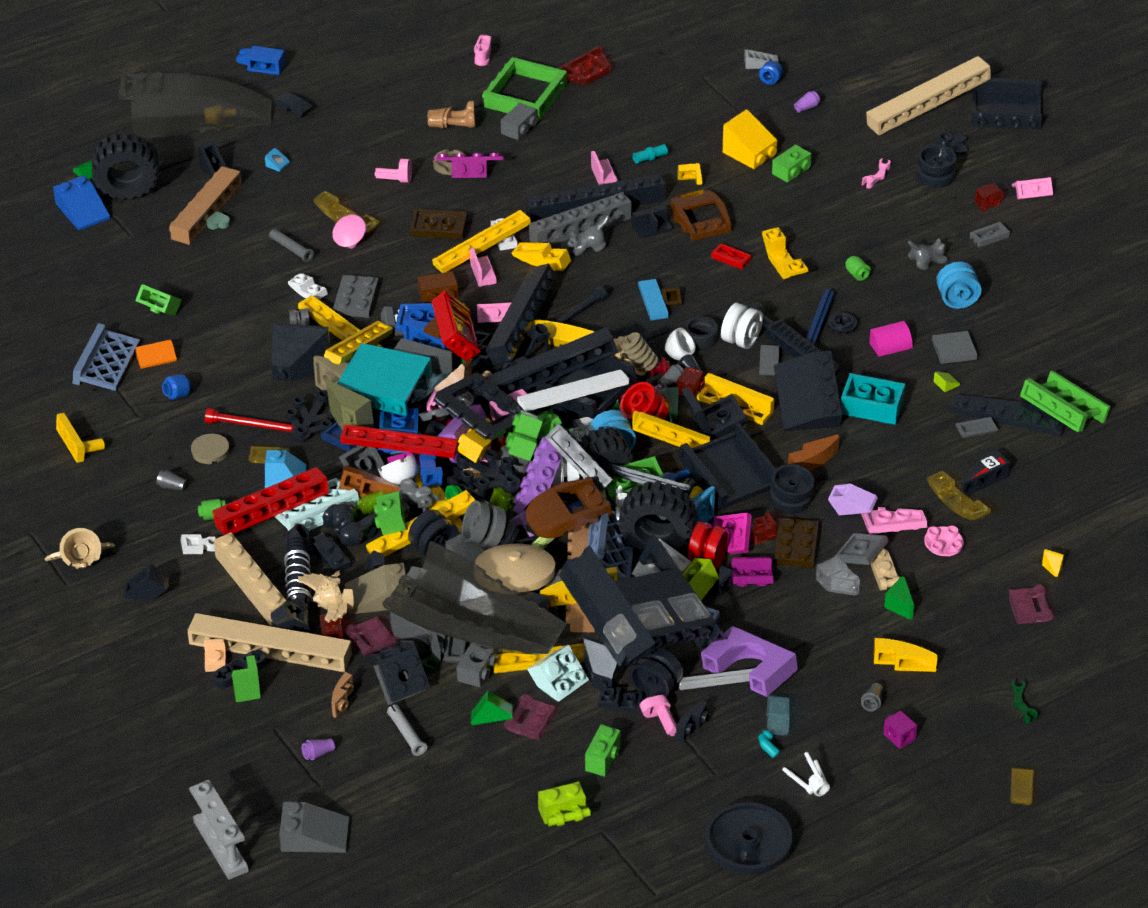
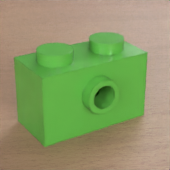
M794 145L773 159L772 174L786 182L791 181L811 167V153Z
M141 284L135 301L151 307L150 311L157 314L163 312L175 316L182 299Z
M399 491L376 496L377 505H374L377 529L381 528L383 535L406 530L404 505Z
M600 725L585 753V771L606 776L620 749V730Z

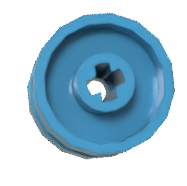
M953 262L941 269L937 275L936 283L942 299L951 308L960 309L968 307L976 302L981 295V286L976 273L968 263Z
M609 410L597 415L591 421L588 427V434L593 429L594 431L598 430V427H604V429H607L608 426L613 427L614 430L618 429L624 435L630 451L633 449L636 443V435L624 413L617 410Z

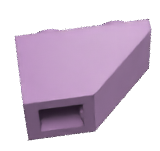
M843 484L834 485L828 501L838 515L872 512L877 496L855 485Z

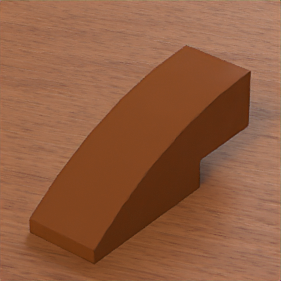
M839 435L803 444V450L789 453L788 464L800 465L809 471L817 469L839 451Z
M346 465L344 466L339 483V488L348 491L355 489L358 492V496L376 500V496L397 492L400 486L381 477Z

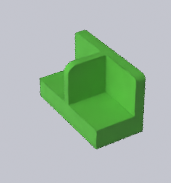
M254 655L246 656L247 669L232 672L236 702L260 699L258 670Z

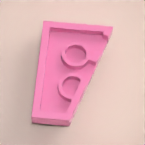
M878 507V510L861 513L869 534L927 528V520L923 510L897 509L895 512L887 511L884 507Z

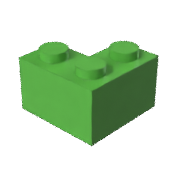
M520 410L519 415L515 414L512 422L514 429L508 433L505 441L509 454L528 461L531 460L537 444L536 439L543 423L542 417Z

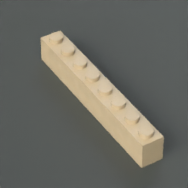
M977 56L866 112L867 125L875 133L881 135L990 80V66Z
M195 613L188 628L190 645L204 647V640L224 639L226 651L247 654L252 650H261L268 659L345 672L352 656L351 641L227 618Z

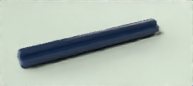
M830 289L823 293L806 340L814 346L834 297V292Z

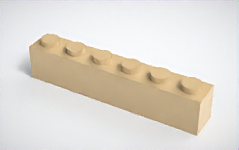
M232 533L214 539L215 557L269 625L275 627L276 625L270 616L271 612L286 601L285 598Z

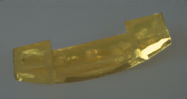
M327 191L322 192L314 199V203L321 211L336 223L347 215H357L364 220L367 226L366 233L379 225V221L368 214L360 216L338 203L339 198Z
M944 471L927 478L929 485L937 496L952 511L963 518L976 520L991 513V509L980 500L973 502L954 486L955 480Z

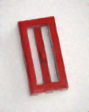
M722 243L711 253V258L739 269H743L744 265L746 266L751 261L750 254Z

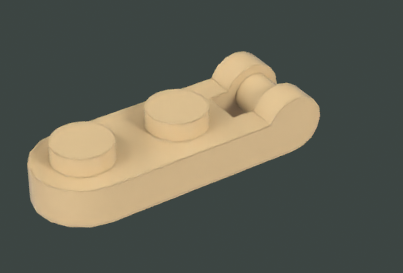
M883 548L870 563L880 591L892 587L899 579L889 552Z

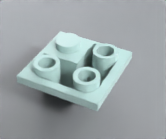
M569 645L543 657L527 669L536 685L556 701L562 700L589 680Z

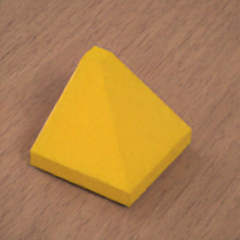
M1045 549L1042 566L1055 577H1058L1062 570L1064 555Z

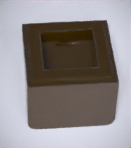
M680 287L661 290L666 307L682 305Z

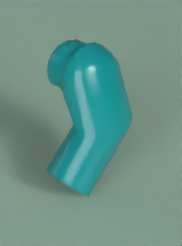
M765 730L762 734H759L758 740L761 748L774 759L780 753V750L770 742L773 735L768 730Z

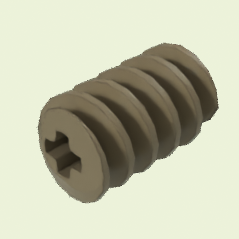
M638 332L629 334L620 343L621 349L624 350L637 369L649 371L657 364V355Z

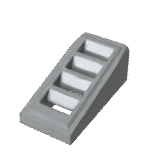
M745 50V68L760 69L768 61L778 62V56Z

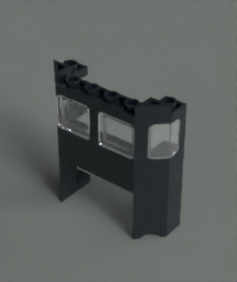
M654 533L641 554L639 561L642 565L656 563L661 572L613 581L589 545L584 549L581 556L567 560L559 573V577L619 667L635 665L639 658L647 657L652 648L656 649L661 646L674 645L684 641L689 642L699 638L696 644L699 649H704L713 642L728 639Z

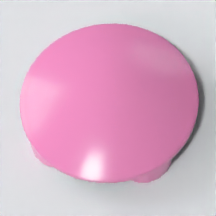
M347 215L341 218L334 226L333 239L342 247L354 248L367 232V226L361 217Z
M955 526L929 527L924 538L926 547L932 553L940 556L956 555L962 550L964 545L963 538Z

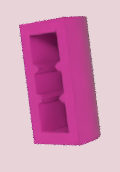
M905 321L871 329L870 345L880 357L911 349L912 337Z

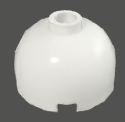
M413 454L405 459L389 463L379 468L378 471L383 479L400 486V482L403 479L409 478L413 480L416 477L418 465Z

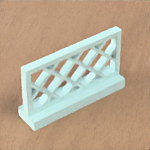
M334 478L327 481L328 487L336 486L337 488L329 489L330 493L326 494L333 495V497L321 496L309 501L316 502V504H308L307 502L293 508L294 510H299V512H291L292 509L274 517L288 531L298 523L304 525L310 531L323 525V514L332 504H353L359 509L358 492L355 489L348 491L339 488L340 481Z

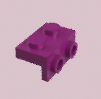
M733 557L731 559L733 584L737 586H748V584L767 586L768 584H773L771 557Z

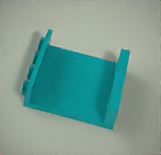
M361 343L337 384L370 399L371 407L374 409L407 416V401L422 375L430 376L432 373L431 358Z

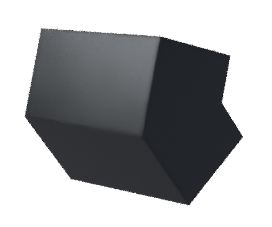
M373 550L367 556L368 572L385 565L384 554Z

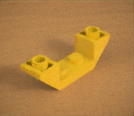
M779 227L762 231L768 258L783 280L808 272L804 262L801 259L793 260L785 249L786 237Z

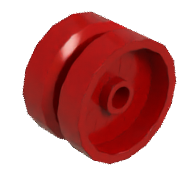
M639 382L632 385L622 396L620 411L632 423L635 411L664 420L669 411V402L654 386L648 382Z
M699 521L690 539L688 559L691 562L695 558L710 559L715 570H717L726 553L729 540L728 528L718 525L712 528L710 523Z

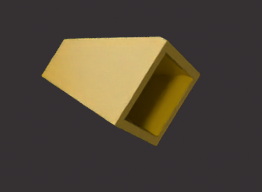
M748 110L743 111L723 125V153L752 169L757 168L775 156L777 140Z

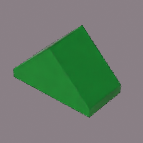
M900 577L886 592L884 608L907 619H913L914 603L905 577Z
M490 691L485 693L471 711L472 725L513 719L512 704Z

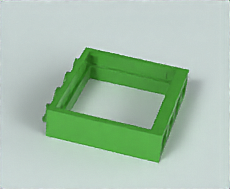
M512 57L505 64L502 71L498 73L495 80L490 83L488 89L483 92L484 107L509 113L517 104L522 103L537 109V121H540L567 86V71ZM514 73L550 82L536 103L498 94Z

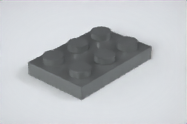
M343 275L333 311L341 316L369 318L379 284L378 278Z

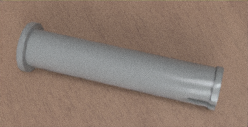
M396 704L393 705L396 710L394 712L390 706L387 713L411 747L412 754L414 756L422 755L427 750L426 743L420 740L400 710V707Z

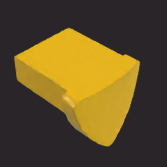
M700 163L678 165V180L695 179L697 185H702Z

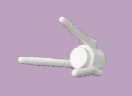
M621 485L616 490L617 494L614 498L617 520H619L620 509L627 496L626 493L622 492Z
M805 752V756L814 772V775L809 778V785L786 767H783L782 770L804 787L809 795L814 793L816 796H822L830 789V785L826 781L818 761L814 760L813 762L808 752Z

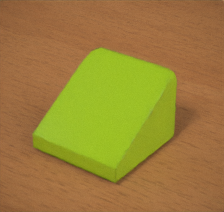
M934 373V383L944 392L960 386V383L949 373Z

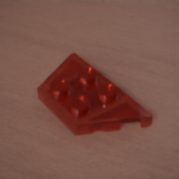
M597 46L557 69L567 71V81L586 85L610 72V64L606 60L605 54L602 53L601 46Z

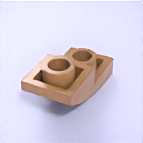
M347 672L339 679L333 691L331 703L334 718H337L341 712L347 709V696L354 689L352 675Z

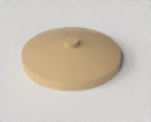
M527 544L495 546L482 552L475 561V576L477 580L484 586L501 592L521 593L536 590L548 584L555 575V561L553 557L545 550Z

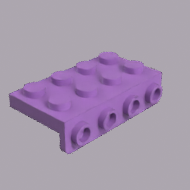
M544 437L539 446L535 447L532 455L534 459L529 462L526 468L528 474L526 477H523L519 486L522 489L514 498L513 503H515L513 511L521 513L536 496L550 489L563 457Z

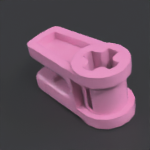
M479 36L474 47L476 65L484 66L489 63L491 36Z

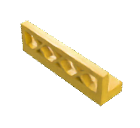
M710 373L705 376V387L697 395V400L710 405L732 394L740 407L748 408L742 410L746 418L760 425H763L774 413V398ZM707 393H711V394H713V395H715V396H714V397H707V396H705V395H706ZM755 413H762V414H764V415H763L762 418H761V417H758V416H756V415H754V414H755Z
M635 411L633 413L632 430L679 447L682 444L688 443L691 448L710 442V437L643 412Z

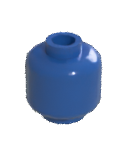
M776 61L766 62L759 71L761 81L767 85L775 84L783 74L782 66Z
M183 374L168 376L162 384L163 393L171 400L187 397L191 389L190 380Z

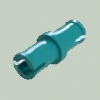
M665 144L654 148L648 147L644 151L633 153V160L635 163L646 160L652 161L656 157L667 155L668 149Z

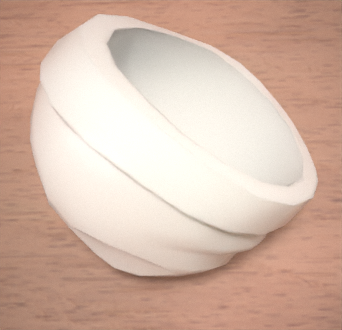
M677 328L669 335L665 344V351L671 358L680 360L684 355H693L695 343L685 329Z

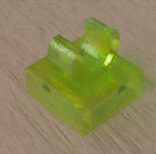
M494 488L490 504L502 507L506 512V509L512 507L509 501L514 500V496L509 492L505 493L502 488Z

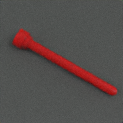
M207 408L205 414V423L210 424L222 421L292 432L293 429L291 424L220 414L219 411L212 408Z

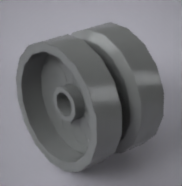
M477 500L473 501L467 508L463 518L461 529L463 541L474 545L479 544L489 549L497 546L503 536L506 524L504 508L492 504L488 506L487 503Z

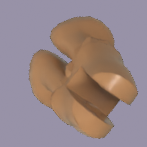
M469 101L466 109L462 111H453L452 107L429 110L427 115L428 126L443 129L444 127L447 128L448 125L475 128L474 101Z

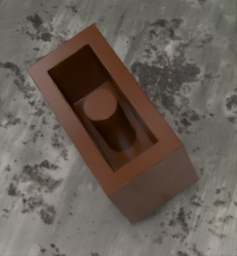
M453 271L417 277L418 292L422 303H432V300L445 290L458 299V284Z

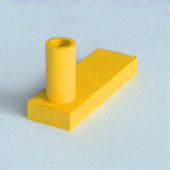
M65 413L57 414L56 430L77 463L84 462L85 453L105 448L102 438L82 442Z

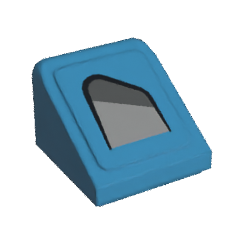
M276 148L265 156L266 167L279 172L290 163Z

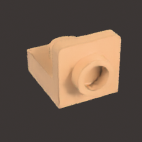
M204 640L205 672L215 671L226 665L225 640Z

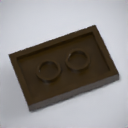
M415 208L410 227V236L463 239L467 212Z
M779 518L774 564L814 568L819 521Z

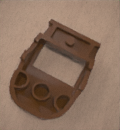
M698 190L671 198L670 211L674 215V221L676 224L679 223L681 225V230L684 233L691 234V241L732 232L725 204L714 192ZM716 204L718 210L722 213V217L691 224L684 210H696L700 206H713Z
M586 478L562 482L536 496L528 505L526 521L537 536L555 538L563 536L565 531H580L583 525L589 522L592 525L599 521L598 516L605 513L611 515L612 510L610 503H607L593 483V479ZM567 492L570 494L575 493L586 510L571 515L561 500L560 494Z

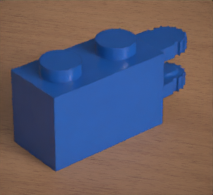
M252 46L251 49H241L236 60L237 63L247 65L248 71L280 75L285 65L284 50Z

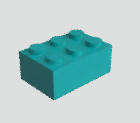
M850 373L841 396L842 415L896 425L904 402L905 384Z

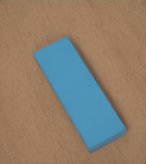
M656 279L638 281V287L650 320L668 318V311Z

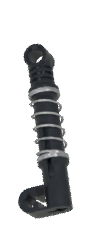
M298 523L282 537L284 544L287 546L284 559L285 566L287 567L285 569L287 575L285 578L287 582L285 587L287 590L286 601L272 611L270 616L273 623L279 628L310 633L309 607L312 603V589L304 583H299L298 576L303 577L304 574L308 573L311 575L310 555L307 552L306 541L310 539V533L304 525Z

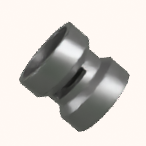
M302 308L300 311L289 310L290 324L310 326L307 308Z

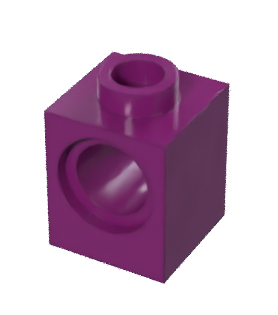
M902 711L885 719L884 735L899 749L916 740L917 725Z

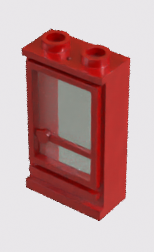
M446 290L432 300L442 344L463 360L468 361L481 352L478 347L471 317H469L470 310Z

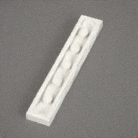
M620 369L517 397L518 404L527 412L628 385L629 378Z

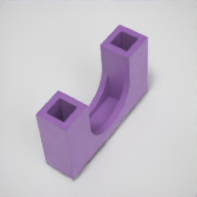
M731 626L724 632L728 639L713 642L701 652L703 668L713 673H722L740 659L756 658L762 660L763 662L749 673L751 690L766 697L798 670L795 653L734 626Z

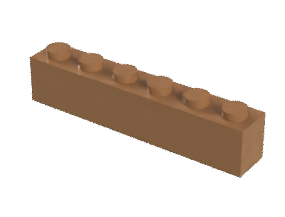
M222 166L215 172L201 191L179 213V216L171 222L169 226L171 239L190 245L207 226V218L216 211L219 212L240 188V171Z

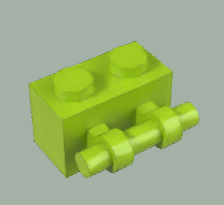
M695 558L682 572L701 600L719 579L710 559Z
M579 782L538 792V809L544 823L548 824V826L564 825V822L572 820L577 822L583 820L584 817L590 816V810L586 808V797Z

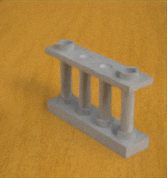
M210 780L189 787L191 794L202 810V813L193 816L194 823L228 880L247 873L248 866L236 847V844L244 841L245 837Z

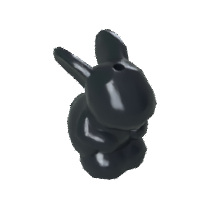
M342 503L329 506L325 510L322 519L325 527H335L334 532L340 535L339 539L342 545L354 546L360 544L364 539H369L375 535L377 528L375 525H372L375 520L374 514L365 517L360 522H356V506Z

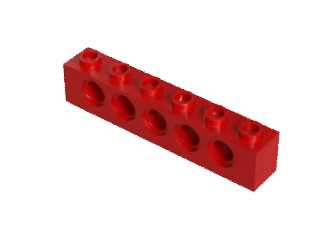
M315 467L214 509L212 513L215 526L223 535L233 534L330 493L327 477Z

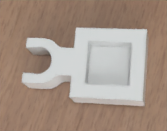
M201 534L181 535L183 554H203V550L215 551L214 539L216 538L207 537L202 539Z

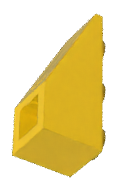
M469 429L466 434L463 433L458 440L459 446L456 451L476 463L484 457L491 440H485L475 432L476 429Z

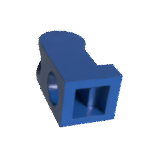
M420 454L419 471L422 486L442 485V468L436 467V456Z

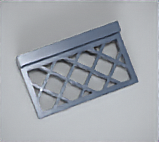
M98 323L73 370L72 384L80 386L81 382H86L116 391L136 352V347L140 344V340L105 330V325ZM106 338H112L115 341L108 343ZM130 343L133 346L125 348L123 344ZM119 345L121 348L120 350L113 351L111 347ZM107 349L109 353L102 355L100 351ZM122 354L126 355L127 358L120 360L117 357L118 355ZM111 357L114 358L115 361L107 363L105 360ZM101 361L103 365L95 366L94 362ZM119 366L121 370L113 372L111 367ZM104 369L108 370L109 373L103 375L99 372ZM94 372H95V374L97 375L96 377H93V378L87 376V374H91V373H94ZM113 378L115 382L114 384L106 382L105 379Z
M612 510L611 515L605 513L598 516L599 521L592 525L589 523L587 546H591L605 568L617 567L618 579L622 580L631 577L633 547L625 539L624 541L627 546L625 547L621 540L623 534H621L619 529V520L616 518V512ZM615 526L617 527L620 535H618V533L616 532L614 528ZM607 528H608L609 532L611 533L612 537H610L609 534L607 533ZM613 540H615L616 544L618 545V549L614 545ZM605 542L607 543L611 551H608L607 547L605 546ZM619 552H622L623 556L625 557V561L623 560ZM611 554L614 555V557H615L616 560H617V563H615V561H614V559L612 558ZM604 556L607 559L608 563L603 561ZM618 566L621 567V569L623 570L624 574L619 570Z

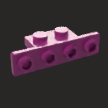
M473 153V157H466V154H455V157H448V154H438V157H434V161H452V178H487L486 160H504V156H500V153H490V157H483V153Z

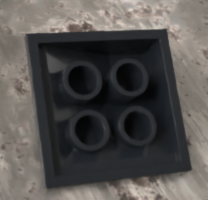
M273 323L271 364L273 379L294 381L315 376L313 357H324L325 351L330 348L329 327Z

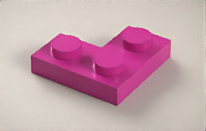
M740 513L714 517L713 528L718 525L729 530L728 553H748L751 514Z

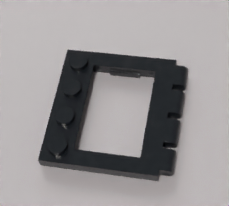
M477 372L437 391L433 399L443 409L447 408V412L457 419H461V422L470 429H476L475 432L485 440H494L513 430L514 425H512L515 414L519 415L520 410L524 411L512 396L507 395L497 385L492 384ZM472 388L481 392L488 401L495 402L499 409L510 413L512 417L493 426L455 397L466 393L467 390Z

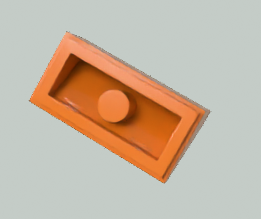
M171 340L136 347V357L141 369L177 361Z

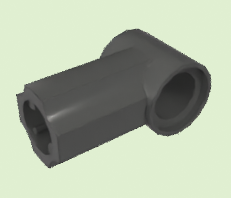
M506 445L501 447L497 453V459L501 460L504 457H510L512 459V473L522 481L523 477H526L528 474L526 468L529 461L509 454Z

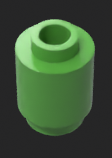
M851 256L847 259L846 269L857 280L862 281L869 276L870 267L860 257Z
M225 500L201 501V505L198 506L199 517H203V520L214 519L212 510L226 505Z

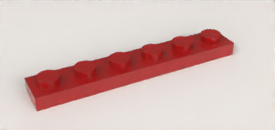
M346 424L340 437L341 443L448 458H455L458 447V439Z

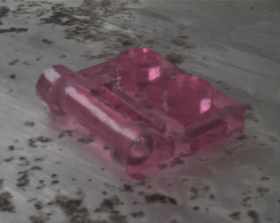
M1036 585L1033 588L1009 590L1008 596L1017 624L1047 622L1053 619V613L1049 609L1045 598L1046 591L1043 585ZM1032 598L1038 599L1041 612H1036Z
M378 617L358 625L351 624L345 629L348 637H351L361 649V654L364 658L366 654L396 643V640ZM363 633V635L366 637V639L369 641L372 647L366 644V642L363 640L360 634Z
M523 694L519 699L518 707L513 713V719H508L504 726L511 732L539 740L554 716L556 706L534 700L529 695ZM525 709H531L522 724L518 723Z

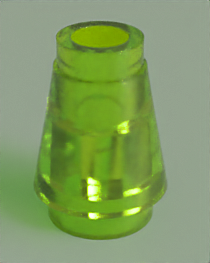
M381 490L363 496L356 502L364 516L374 511V505H377L376 496L383 495Z

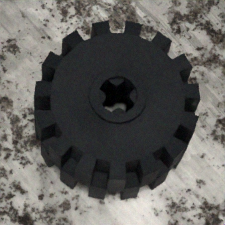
M609 426L607 429L598 427V430L594 431L593 429L589 431V435H584L581 438L583 442L580 443L602 466L606 462L619 466L632 463V453L624 435L618 429L614 430L613 427Z

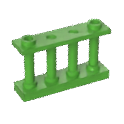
M1050 371L1047 383L1041 385L1030 378L1026 379L1020 394L1022 398L1076 432L1083 431L1086 419L1091 417L1101 423H1105L1110 409L1109 405L1054 371Z

